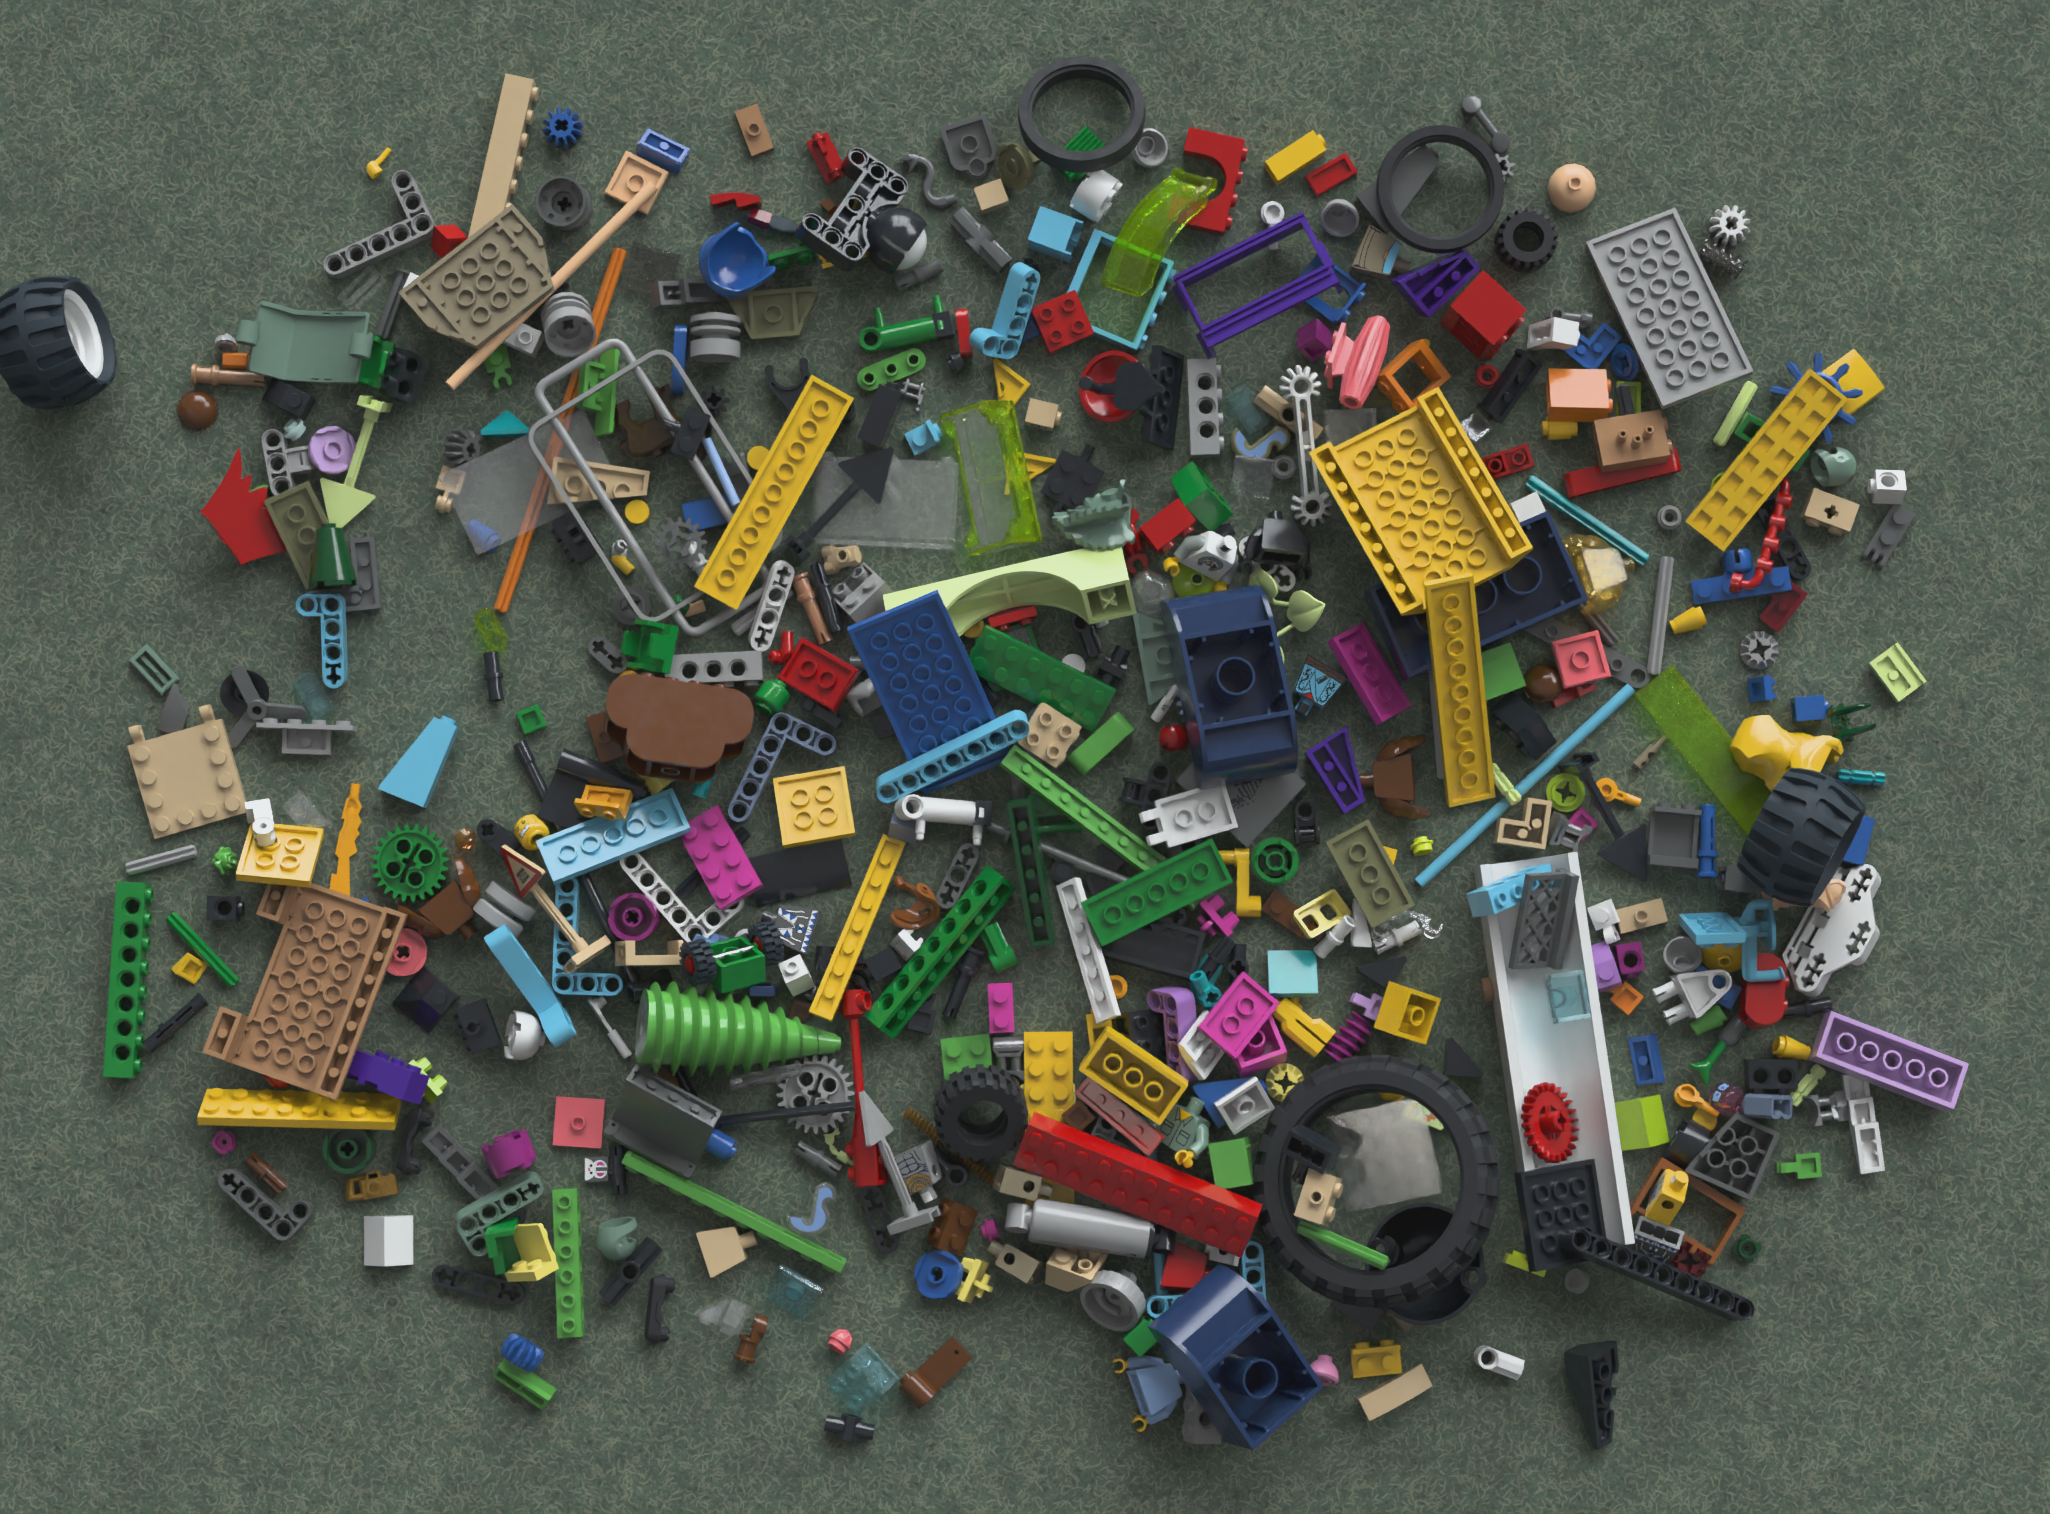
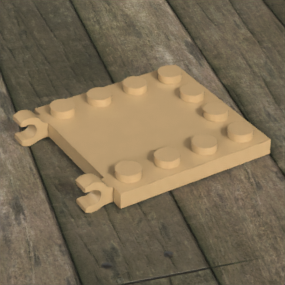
M209 704L199 707L204 724L146 741L141 725L128 727L134 744L127 747L154 839L246 813L245 802L247 800L223 719L215 720L212 706Z

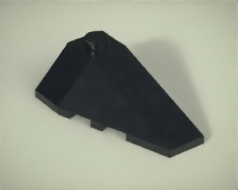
M1614 1340L1579 1344L1564 1352L1566 1376L1593 1449L1596 1450L1612 1442L1614 1411L1609 1408L1612 1397L1616 1396L1617 1387H1611L1613 1372L1618 1373L1619 1369L1617 1341Z

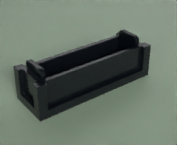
M1516 348L1514 351L1515 355L1486 397L1476 406L1479 410L1485 411L1489 415L1488 418L1501 424L1542 366L1528 351Z

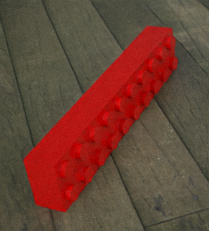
M1036 1112L1033 1113L1013 1165L1240 1258H1242L1262 1207L1261 1203Z

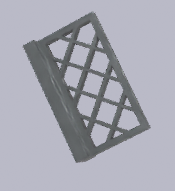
M1563 868L1556 869L1555 872L1525 874L1508 968L1512 970L1550 967L1554 970L1562 969L1579 882L1578 875ZM1533 880H1538L1540 885L1532 892ZM1553 881L1552 890L1550 891L1548 886ZM1544 891L1547 896L1539 904L1537 898ZM1533 903L1535 909L1528 916V908ZM1549 904L1548 913L1545 914L1544 909ZM1540 914L1542 920L1534 926L1532 922ZM1529 927L1531 932L1523 939V932ZM1544 928V934L1541 938L1539 933ZM1536 938L1538 943L1530 950L1528 945ZM1524 950L1527 955L1518 962L1519 955ZM1540 951L1539 960H1536L1535 956Z

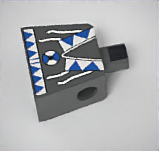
M780 905L778 914L764 910L760 923L766 921L774 922V925L778 927L777 932L780 931L781 933L780 939H783L784 942L782 944L808 955L821 911L811 908Z
M1640 1215L1634 1232L1635 1244H1632V1250L1669 1264L1680 1249L1684 1231Z

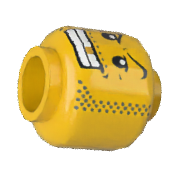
M526 815L520 818L514 826L515 837L525 849L530 851L538 850L536 841L550 834L548 827L536 815Z

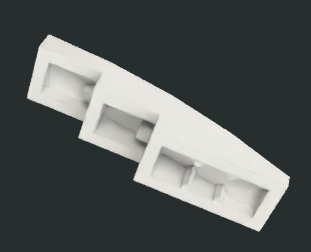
M1841 1074L1848 1105L1850 1132L1859 1173L1885 1171L1879 1123L1875 1118L1873 1097L1870 1096L1869 1083L1847 1074Z

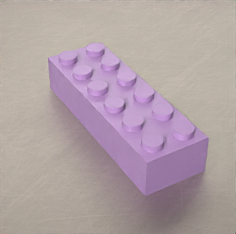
M1833 1011L1823 1015L1809 1057L1810 1061L1943 1112L1954 1110L1969 1065L1961 1060Z

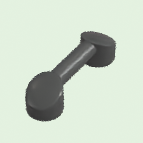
M1466 97L1461 103L1462 112L1467 116H1475L1492 137L1490 147L1495 153L1501 154L1504 151L1506 152L1510 146L1509 136L1504 132H1499L1481 109L1482 104L1478 97Z

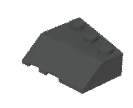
M1734 1113L1684 1171L1712 1185L1752 1201L1780 1133Z

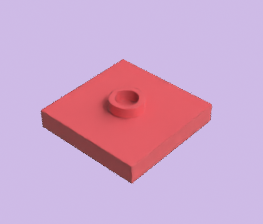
M1598 630L1550 643L1563 690L1611 677Z
M556 1096L553 1145L602 1148L606 1099Z

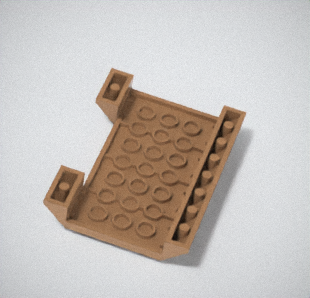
M311 883L310 888L267 884L256 915L284 925L249 1016L220 1006L202 1053L338 1100L408 915Z

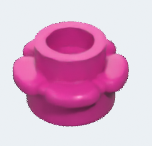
M218 1131L212 1139L213 1148L220 1154H227L228 1151H233L236 1147L235 1135L231 1131Z
M985 1219V1224L981 1225L984 1239L989 1238L992 1242L994 1239L1000 1238L996 1220L988 1221V1219Z

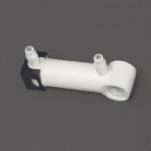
M912 794L898 799L894 810L896 816L901 820H916V840L922 841L924 839L925 821L967 825V827H973V844L980 846L983 828L991 826L992 801H964L921 797ZM907 802H910L913 806L912 814L906 809Z

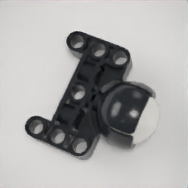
M858 147L852 148L844 158L841 170L855 184L828 222L814 213H808L798 224L795 236L801 243L842 271H852L865 252L871 262L885 273L894 274L896 270L908 269L920 261L927 245V237L924 230L927 224L924 219L910 209L897 207L908 190V182L904 177L865 150Z

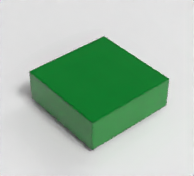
M539 704L515 713L524 736L548 727Z

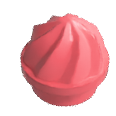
M838 1329L830 1334V1340L827 1345L832 1350L841 1355L846 1350H850L852 1337L847 1330Z

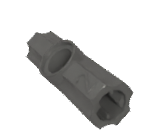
M964 207L949 219L948 223L965 239L966 245L970 249L973 248L975 255L981 256L997 274L1002 272L1013 261L996 242L994 235L984 225H980Z

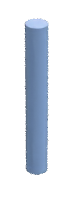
M711 437L704 439L702 443L731 506L739 505L741 502Z

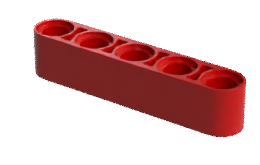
M1673 447V454H1670L1667 463L1600 473L1599 465L1563 474L1562 477L1567 497L1571 499L1575 498L1576 495L1580 497L1599 492V490L1604 491L1621 487L1622 484L1629 485L1645 481L1646 478L1649 480L1666 476L1670 472L1674 474L1682 471L1677 448Z

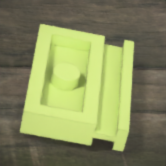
M1898 642L1868 663L1896 703L1927 682Z

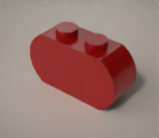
M1769 953L1757 955V971L1775 970L1781 966L1786 976L1787 968L1780 958ZM1741 973L1740 987L1742 990L1740 992L1738 1015L1745 1025L1756 1030H1763L1771 1027L1782 1018L1788 1006V1002L1785 999V990L1789 986V976H1786V980L1748 982L1744 980Z

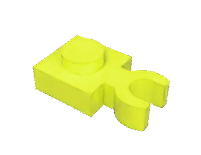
M1513 1250L1512 1254L1505 1253L1503 1262L1529 1272L1526 1260L1527 1255ZM1547 1270L1531 1273L1544 1277Z

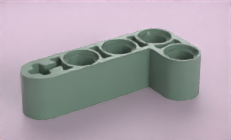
M528 1171L456 1213L455 1223L457 1230L473 1255L484 1256L488 1253L486 1241L481 1246L473 1245L474 1240L478 1238L485 1240L486 1227L542 1195L544 1187L537 1173ZM532 1182V1184L535 1185V1187L532 1189L530 1186H528V1183ZM521 1187V1190L524 1193L523 1195H520L518 1188ZM512 1193L516 1195L513 1201H504V1197L507 1194ZM486 1206H493L495 1208L490 1214L482 1212ZM466 1218L473 1220L469 1226H462L460 1224Z

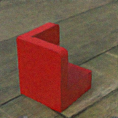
M457 225L434 226L431 248L443 258L468 239V236Z

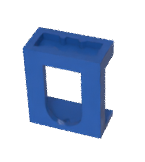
M1317 254L1299 278L1323 266ZM1334 264L1335 267L1332 269L1340 285L1349 294V301L1345 307L1334 309L1317 296L1304 301V303L1336 326L1339 321L1344 323L1351 314L1350 306L1354 302L1358 305L1365 296L1366 292L1363 290L1366 283L1363 282L1361 285Z

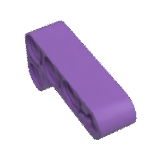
M1174 985L1150 990L1147 994V1003L1150 1009L1163 1013L1167 1066L1186 1078L1188 1083L1198 1080L1186 1064L1178 1047L1180 1041L1197 1020L1193 993L1187 988Z

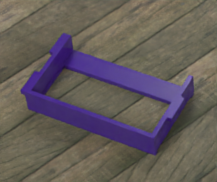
M1303 212L1172 276L1176 284L1172 289L1183 311L1189 310L1199 330V333L1195 335L1207 359L1216 356L1214 346L1332 287H1335L1338 294L1342 293L1340 282L1332 269L1335 266L1322 241L1318 243ZM1304 228L1323 264L1322 267L1205 326L1203 325L1185 289L1186 287Z

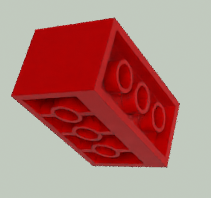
M1483 270L1449 306L1440 324L1482 362L1486 357L1490 360L1499 351L1504 342H1507L1525 320L1523 314L1527 309Z

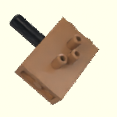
M1621 384L1616 386L1615 392L1620 416L1594 420L1591 427L1600 473L1667 463L1670 454H1673L1672 442L1670 439L1667 440L1665 432L1668 431L1667 418L1662 417L1661 409L1634 413L1629 385Z

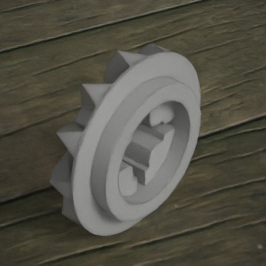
M1765 631L1749 633L1744 637L1740 645V656L1743 662L1753 669L1770 667L1775 663L1779 655L1778 643L1773 635ZM1757 642L1760 644L1761 647L1769 646V648L1763 652L1762 657H1760L1759 653H1750L1751 651H1754L1755 648H1757Z

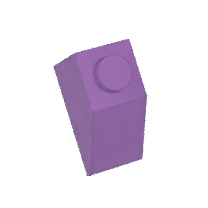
M1606 941L1591 945L1599 994L1622 987V981L1609 945H1607Z

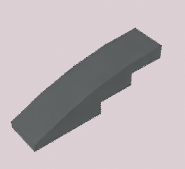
M439 1122L421 1138V1142L438 1157L439 1161L456 1177L457 1181L477 1200L500 1187ZM493 1206L485 1207L490 1213L495 1209Z

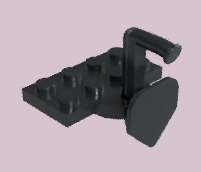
M1152 345V352L1149 356L1150 369H1147L1140 362H1125L1117 369L1115 383H1097L1088 376L1080 379L1079 386L1082 390L1098 395H1114L1113 402L1119 410L1139 411L1144 417L1141 427V441L1164 450H1174L1184 355L1161 345Z

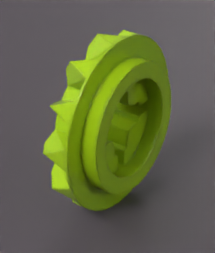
M1569 773L1556 775L1546 787L1547 800L1552 801V807L1560 812H1570L1577 809L1585 797L1583 783L1578 777ZM1567 783H1569L1568 791L1574 794L1575 797L1567 796L1562 803V794L1555 790L1564 789Z

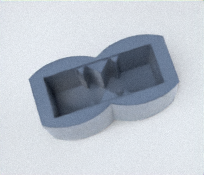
M1749 1093L1743 1099L1742 1110L1748 1118L1790 1119L1792 1117L1793 1098L1789 1095Z

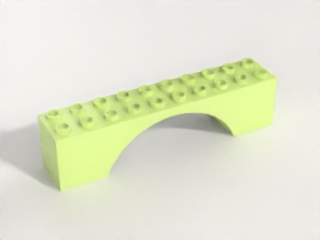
M1117 546L1114 550L1108 548L1105 551L1101 548L1095 551L1091 547L883 595L885 611L938 589L959 637L980 620L999 611L1019 606L1046 605L1062 608L1077 614L1089 625L1137 614L1121 546Z

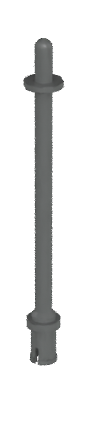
M991 822V826L986 827L988 831L1005 837L1004 844L1007 845L1012 840L1010 828L1008 829ZM1041 842L1042 852L1053 858L1117 884L1129 879Z

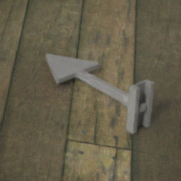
M859 1092L866 1146L871 1147L878 1143L879 1151L902 1204L901 1209L904 1216L897 1218L887 1226L890 1235L934 1221V1217L941 1215L938 1205L918 1211L915 1202L911 1200L891 1148L885 1139V1136L894 1130L866 1092Z

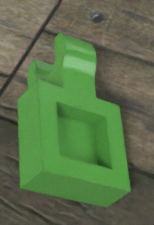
M1819 1152L1793 1154L1794 1162L1776 1163L1777 1173L1795 1172V1179L1822 1177Z

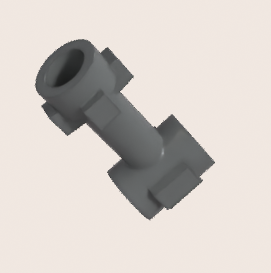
M1554 306L1551 311L1546 312V319L1556 317L1579 322V328L1585 329L1586 327H1591L1593 314L1588 313V310H1581L1580 314L1564 312L1560 306Z

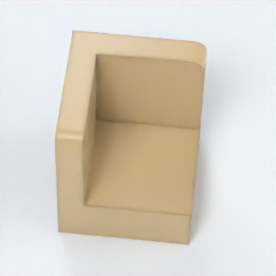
M1001 178L974 188L982 215L1009 206V200Z

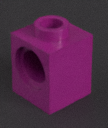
M1641 942L1613 946L1619 974H1624L1625 978L1638 977L1639 971H1645ZM1628 953L1635 958V963L1630 968L1624 964V957Z

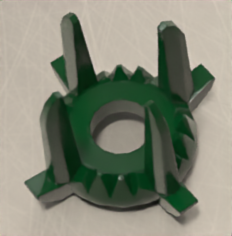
M1841 703L1837 707L1829 706L1827 718L1830 717L1831 724L1833 725V737L1839 739L1843 744L1845 740L1853 741V736L1874 729L1877 725L1876 723L1850 729L1852 723L1848 722L1850 718H1847V714L1871 707V704L1861 703L1844 707L1843 703Z

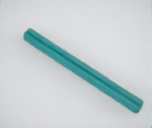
M1532 475L1525 483L1527 489L1533 493L1537 491L1539 497L1639 566H1643L1647 562L1649 555L1537 477Z

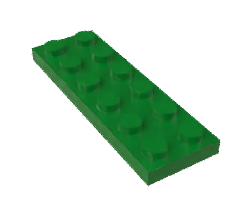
M987 624L969 655L977 675L1037 705L1046 703L1093 733L1116 691L1115 688Z
M1210 838L1080 903L1101 946H1104L1232 883L1233 880L1213 839Z

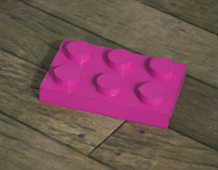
M1241 972L1197 1026V1029L1234 1060L1280 1002L1245 972Z

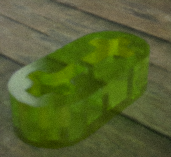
M480 609L475 615V623L486 645L492 651L501 652L505 650L509 640L497 615L490 609ZM484 613L487 616L492 615V619H490L491 629H488L485 623L480 624ZM494 631L498 637H503L500 647L491 645V642L494 640L491 633Z

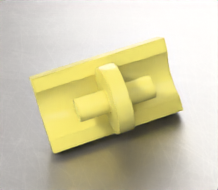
M964 1257L961 1264L964 1267V1271L969 1274L966 1281L961 1282L955 1294L958 1295L957 1299L972 1303L975 1296L981 1298L985 1290L988 1292L993 1290V1287L988 1285L991 1276L986 1274L990 1263L980 1259L974 1260Z

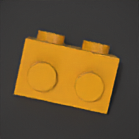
M586 785L582 798H575L574 804L579 813L588 818L597 816L612 821L616 819L625 820L634 795L631 790Z

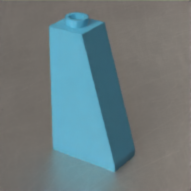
M443 715L441 720L434 717L382 781L378 789L427 808L460 729L454 725L456 721Z

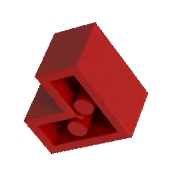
M1177 498L1143 524L1139 529V535L1156 556L1159 553H1162L1164 556L1175 547L1177 537L1181 535L1184 538L1195 529L1193 525L1196 523V520L1181 500Z

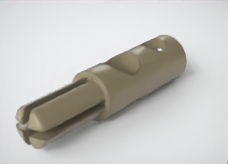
M1662 733L1632 764L1638 770H1641L1668 740V737Z

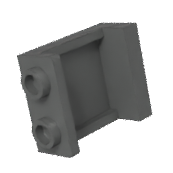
M1657 802V806L1650 807L1647 865L1698 869L1699 859H1696L1699 817L1702 815V810H1696V805L1681 804V808H1672V803Z

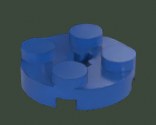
M933 1250L929 1254H924L918 1260L914 1270V1278L919 1286L917 1288L926 1297L936 1300L949 1299L961 1285L964 1267L955 1255L944 1250ZM940 1269H942V1278L938 1281H935V1270L940 1271Z

